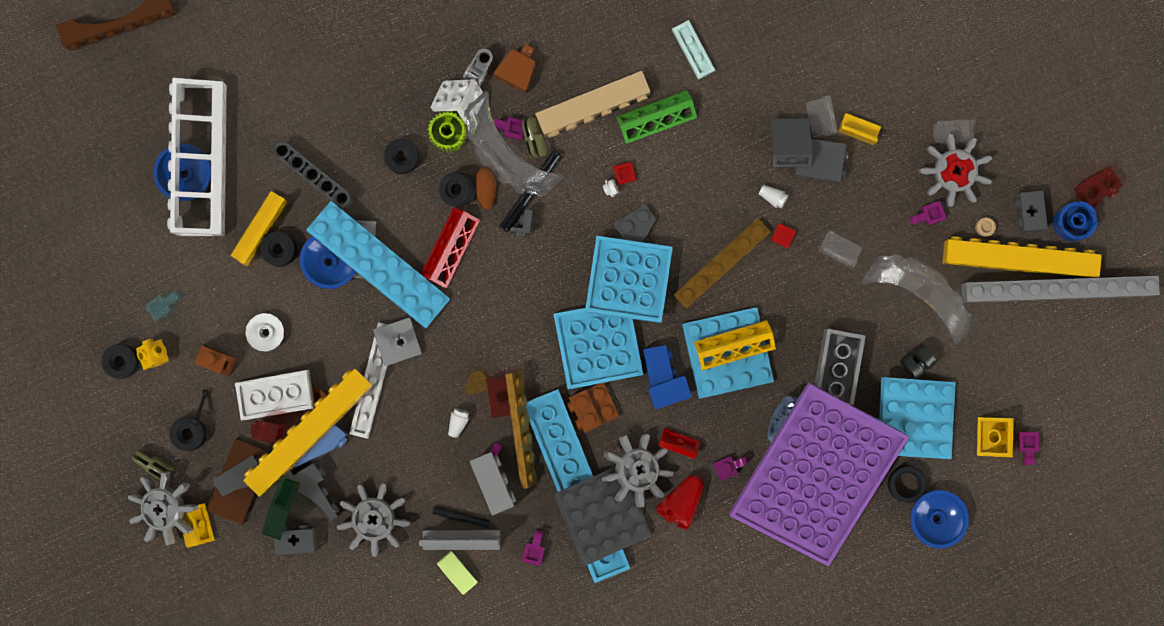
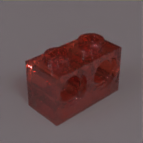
M1110 166L1073 189L1081 202H1086L1094 208L1103 202L1102 198L1105 196L1110 198L1119 193L1118 189L1123 185ZM1105 179L1110 182V188L1104 186ZM1088 189L1093 190V192H1094V197H1093V198H1090V197L1088 196V194H1087Z

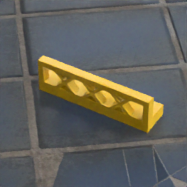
M271 191L230 256L248 266L288 201Z
M767 320L694 342L702 371L776 349L773 332ZM769 339L770 344L759 345L762 341ZM743 346H751L749 350L741 351ZM732 351L730 356H722L724 352ZM714 357L712 361L704 363L703 358Z

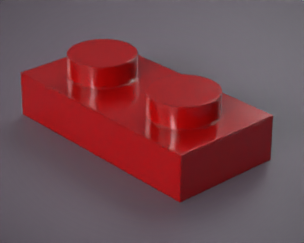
M664 428L658 446L695 459L700 441Z

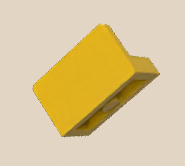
M845 113L838 132L874 145L878 141L877 137L881 126Z
M205 503L199 504L198 510L189 513L184 512L182 519L193 529L188 534L183 533L187 548L215 540Z

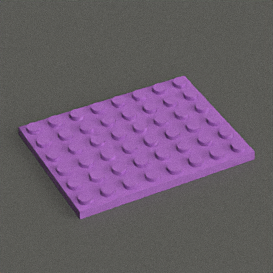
M808 382L730 510L729 515L829 566L909 436Z

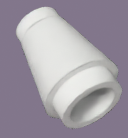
M763 185L759 192V195L775 208L779 207L781 209L789 196L783 190Z
M455 408L454 412H451L449 436L459 438L469 420V412L459 408Z

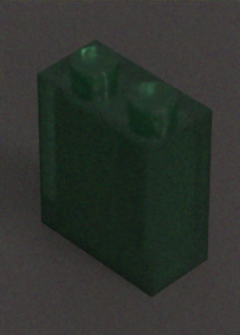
M281 477L269 505L262 531L263 535L281 540L293 511L300 486L299 482Z

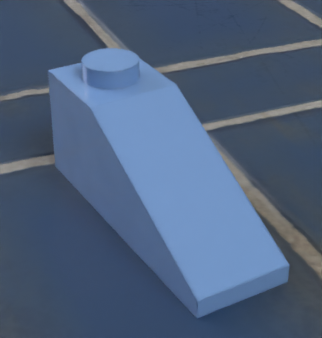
M335 424L293 467H298L337 447L341 448L347 441L346 436L348 433Z

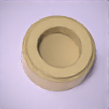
M987 217L978 220L975 225L977 234L982 237L992 235L996 229L995 222Z

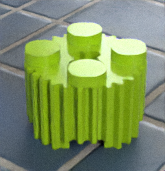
M449 111L443 112V114L439 113V116L435 115L436 118H432V121L430 120L431 124H428L429 128L427 129L432 144L439 150L442 149L443 152L445 150L446 152L449 150L451 152L459 150L463 146L462 143H465L464 139H467V128L463 119L457 116V113L453 114L452 111L451 113ZM450 128L452 133L445 136L443 131Z

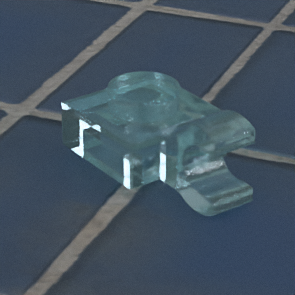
M172 292L166 298L159 295L144 307L153 320L158 322L173 311L170 305L180 300L181 297L177 292Z

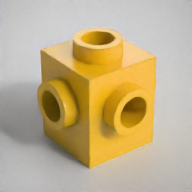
M153 338L142 342V346L136 348L137 357L142 364L143 370L158 367L169 361L162 339L154 341Z

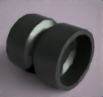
M923 344L916 347L912 355L907 354L900 360L904 369L915 380L924 374V369L929 370L937 364L933 354Z

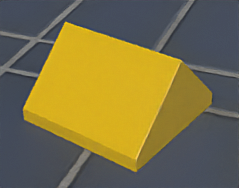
M978 417L977 456L1013 457L1014 418Z

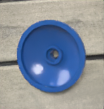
M180 144V153L204 154L193 145ZM166 148L156 159L153 176L158 189L171 199V191L168 190V180L171 179L168 162L171 160V153L169 148ZM180 158L179 192L204 193L211 181L210 161ZM188 171V176L184 178L183 172ZM179 197V201L195 199L193 197Z
M313 236L304 244L300 253V267L310 283L323 289H335L345 285L352 279L355 271ZM330 259L332 264L326 265L325 260Z
M934 490L925 493L915 502L910 514V523L913 533L923 544L941 549L951 547L963 538L968 528L969 516L965 504L958 496L948 491ZM939 515V520L935 522L934 516Z

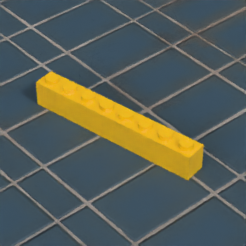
M950 237V239L944 241L942 264L1080 278H1100L1101 255L1095 254L1093 250H1084L1083 253L1076 252L1074 248H1065L1064 251H1060L1054 246H1046L1045 249H1040L1038 245L1034 244L1020 247L1019 243L1014 242L1000 245V241L989 240L988 243H981V239L962 241L961 237Z
M356 369L353 371L348 370L342 376L344 380L339 385L335 383L328 390L330 394L325 399L321 397L314 404L316 408L311 413L307 411L301 417L302 422L297 427L293 425L287 431L288 436L284 440L279 439L273 445L274 450L270 454L265 453L259 459L260 464L255 469L252 467L245 473L246 478L243 481L259 497H263L373 387Z

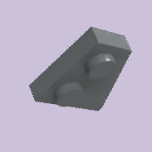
M643 204L613 226L623 240L643 242L656 218L647 205Z

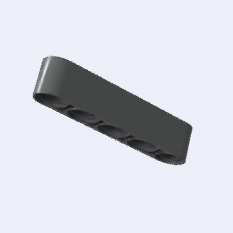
M281 141L275 144L273 148L274 155L338 207L348 208L352 204V196L288 143ZM282 147H287V154L280 156L279 150ZM296 159H302L303 161L302 166L299 168L294 167ZM313 170L317 171V177L314 180H310L308 177L309 173ZM331 182L332 189L325 192L323 189L324 184ZM346 194L347 201L340 204L338 202L339 196Z

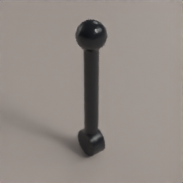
M205 389L202 392L196 418L192 421L195 426L200 424L199 418L205 398L208 395V390Z

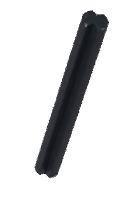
M551 152L502 221L500 228L503 231L508 232L559 161L561 156L557 152Z

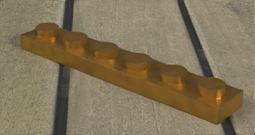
M757 218L673 296L687 309L771 231Z
M513 371L505 374L522 489L530 488L537 484V473L534 466L535 456L532 451V435L529 430V415L526 408L527 398L524 394V378L521 371Z

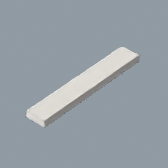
M378 322L377 328L387 324ZM375 337L364 378L373 387L357 402L349 433L369 439L387 370Z

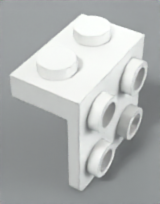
M475 79L446 80L442 82L431 105L432 111H457L465 124H471L484 98V93Z

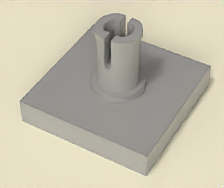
M410 317L372 329L384 366L422 354Z

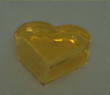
M481 371L471 373L470 380L465 384V390L468 394L472 395L488 390L485 376Z

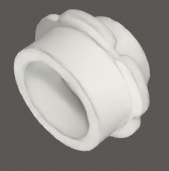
M605 180L606 184L603 185L606 195L614 197L615 194L619 193L615 180Z

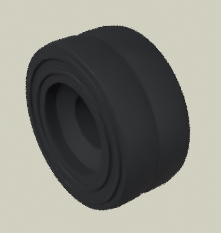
M396 139L386 147L384 160L393 172L408 174L417 167L419 152L411 141ZM400 151L407 153V159L403 162L398 161L396 158Z
M461 172L448 173L443 177L439 185L440 197L449 206H466L474 199L476 193L473 179ZM457 184L461 186V192L458 195L454 193V187Z
M272 232L263 239L261 254L267 263L276 267H283L294 260L297 254V246L294 239L288 234ZM277 244L284 246V251L280 255L274 253V246Z
M112 345L106 349L102 356V367L105 373L112 378H128L137 371L139 366L137 352L128 345ZM118 356L125 358V365L122 367H118L115 363Z
M182 417L172 424L169 437L173 446L178 450L194 451L205 442L206 428L201 421L198 426L193 425L192 421L195 417ZM187 428L193 431V437L189 440L183 437V431Z

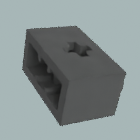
M1043 191L1017 194L1016 198H1014V208L1018 212L1016 226L1020 229V233L1048 229ZM1029 209L1030 211H1033V214L1030 215V213H1027L1026 211Z
M298 525V529H291V526L279 527V530L274 531L275 555L313 553L317 551L315 528H310V525ZM294 534L296 538H299V541L296 542V544L295 541H291V538L294 537Z

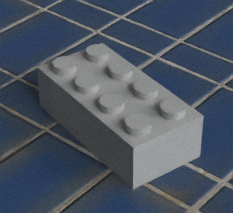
M825 329L815 386L854 405L866 336Z

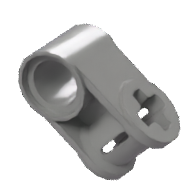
M480 49L467 67L463 78L475 79L479 87H481L494 62L492 53L488 49ZM483 54L490 56L487 63L480 62V57Z

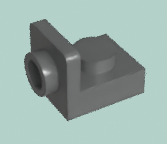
M525 209V213L521 214L520 225H523V228L511 227V232L515 233L516 237L526 238V235H531L533 210Z

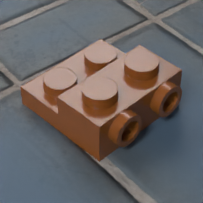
M599 383L569 397L570 401L567 402L571 413L575 412L578 417L575 422L579 431L583 429L584 433L619 417L604 383Z

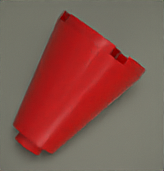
M697 475L687 476L657 505V513L668 522L677 523L678 528L688 530L704 489L703 480Z

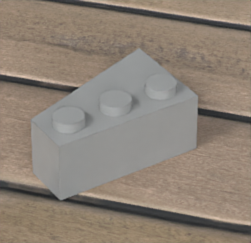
M490 452L471 460L470 464L492 516L515 507L514 502H516L513 492L509 491L506 485L509 482L505 473H501L498 467L501 466L498 456Z

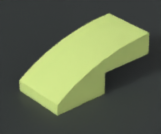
M452 551L437 562L440 569L463 595L478 583L476 578Z

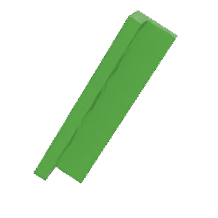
M687 90L616 116L626 144L697 118L693 100ZM690 107V114L680 115L683 109ZM667 115L673 116L669 122L662 121ZM650 121L655 122L652 128H644L646 123ZM631 128L637 129L635 134L627 136L626 130Z

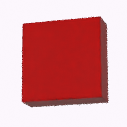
M632 162L613 166L617 185L636 181Z
M778 223L770 241L788 249L796 231Z

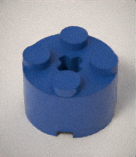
M1072 202L1058 209L1052 226L1059 237L1066 241L1075 242L1090 237L1097 228L1098 220L1096 212L1091 205L1086 202ZM1074 218L1077 219V220H1076L1077 225L1074 224V220H1073Z

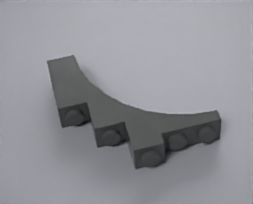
M255 455L250 456L212 480L222 497L238 489L249 487L243 481L246 478L245 473L253 467L255 469L260 464L259 456L257 458ZM313 463L295 475L293 474L295 468L292 467L275 484V486L295 490L310 498L325 512L330 520L338 517L336 512L339 509L334 501L329 502L326 497L329 495L324 485L319 486L318 484L324 480L323 475L325 474L320 464L316 466Z

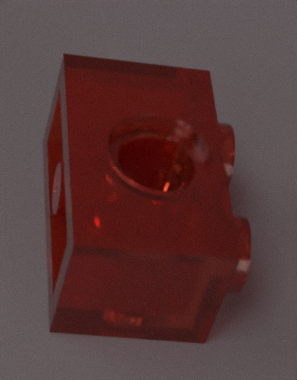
M506 377L487 379L491 418L511 415L509 398L504 403L500 402L497 398L498 393L501 391H505L508 394Z
M257 419L251 425V439L275 444L279 439L282 440L285 424Z

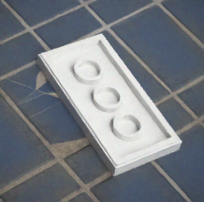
M309 370L235 383L241 421L315 408Z

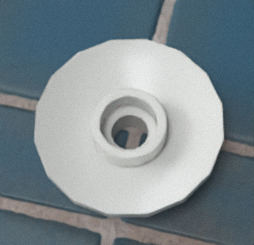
M262 313L254 316L246 326V338L253 348L267 352L274 350L280 345L284 338V328L277 317L272 314ZM265 329L269 330L268 336L263 335Z

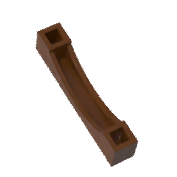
M145 0L128 15L111 22L82 24L75 19L56 24L63 47L74 51L80 49L81 45L87 43L95 44L100 41L99 39L105 37L113 38L119 32L133 31L139 25L147 26L153 24L154 20L160 18L162 20L172 17V14L176 13L172 0Z

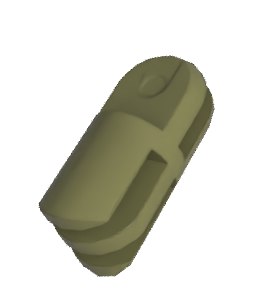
M526 117L522 122V130L529 158L534 159L547 156L548 152L538 120L535 117Z
M140 449L135 451L137 455L132 456V460L136 464L143 467L146 473L159 481L162 472L173 471L175 468L156 455L153 457Z

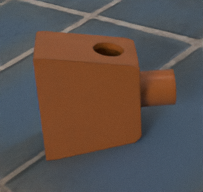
M524 44L520 53L511 50L493 73L494 77L527 93L536 66V62L530 59L534 49Z
M203 344L194 363L219 374L230 376L237 358Z

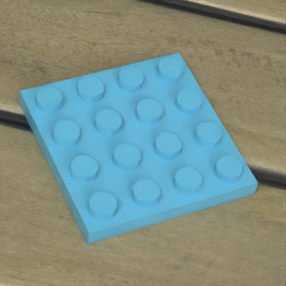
M596 236L585 312L662 323L673 247Z
M757 307L682 324L699 399L774 382L767 352L702 371L694 347L695 341L759 323L760 318ZM765 340L762 341L759 345L764 346ZM743 346L741 351H747L751 346ZM726 351L722 356H730L732 351ZM714 357L703 358L704 363L712 361Z
M585 308L553 314L568 389L643 375L633 319L585 312Z
M881 378L879 420L909 436L898 456L951 459L956 382Z

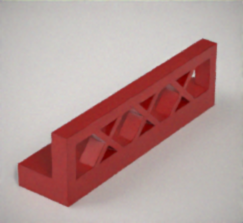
M453 207L421 275L447 288L480 220L463 210ZM467 218L472 220L470 228L465 230L464 224ZM462 236L463 242L457 247L456 240ZM454 253L453 262L448 264V256ZM445 270L446 276L443 282L438 280V277Z

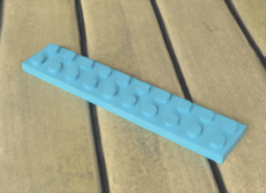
M557 389L528 401L526 408L529 421L557 491L559 492L593 477L559 390ZM623 549L587 565L594 583L630 569Z

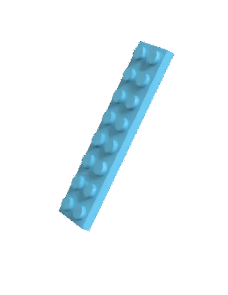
M332 201L329 202L306 229L311 236L425 329L450 300L449 297Z

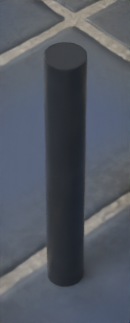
M435 506L432 512L435 515L487 528L490 520Z

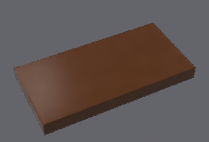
M236 438L221 474L252 455H255L256 458L258 456L261 458L265 453L270 454L271 452ZM215 487L206 511L242 525L256 493L250 487H245L222 497L217 487Z

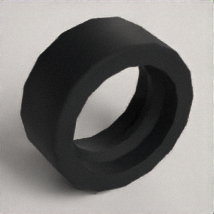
M901 466L891 472L887 485L890 494L895 499L911 503L917 501L924 494L926 480L921 471L915 467ZM903 473H911L918 481V488L912 495H902L896 489V480Z

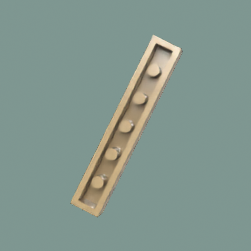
M640 71L535 114L544 137L552 138L559 135L561 130L566 129L570 131L575 129L577 124L584 122V124L590 123L595 120L594 117L602 115V117L610 115L613 113L612 110L616 108L620 110L630 106L631 102L636 100L637 103L648 99L647 96L650 95V89L643 72Z

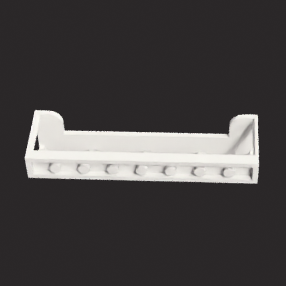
M172 78V83L169 85V92L172 95V103H169V113L172 114V122H169V133H172V141H169L168 145L169 152L171 153V160L168 162V169L171 172V179L168 180V190L171 191V199H168V210H171L170 218L167 221L170 233L178 236H225L227 85L222 81ZM185 88H212L211 116L180 114V102H184ZM180 120L212 123L210 155L180 153ZM180 158L211 160L210 193L179 192ZM179 197L211 199L210 229L183 228V220L179 215Z

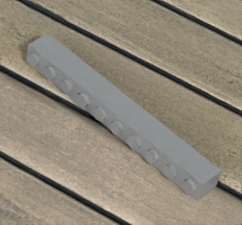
M1159 276L968 282L961 284L962 303L1151 297L1160 295Z

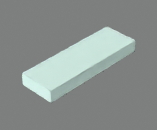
M688 20L672 28V32L697 79L699 80L714 72L715 68L690 21Z

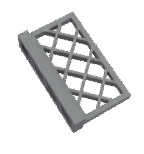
M423 530V537L419 540V546H423V550H500V530Z

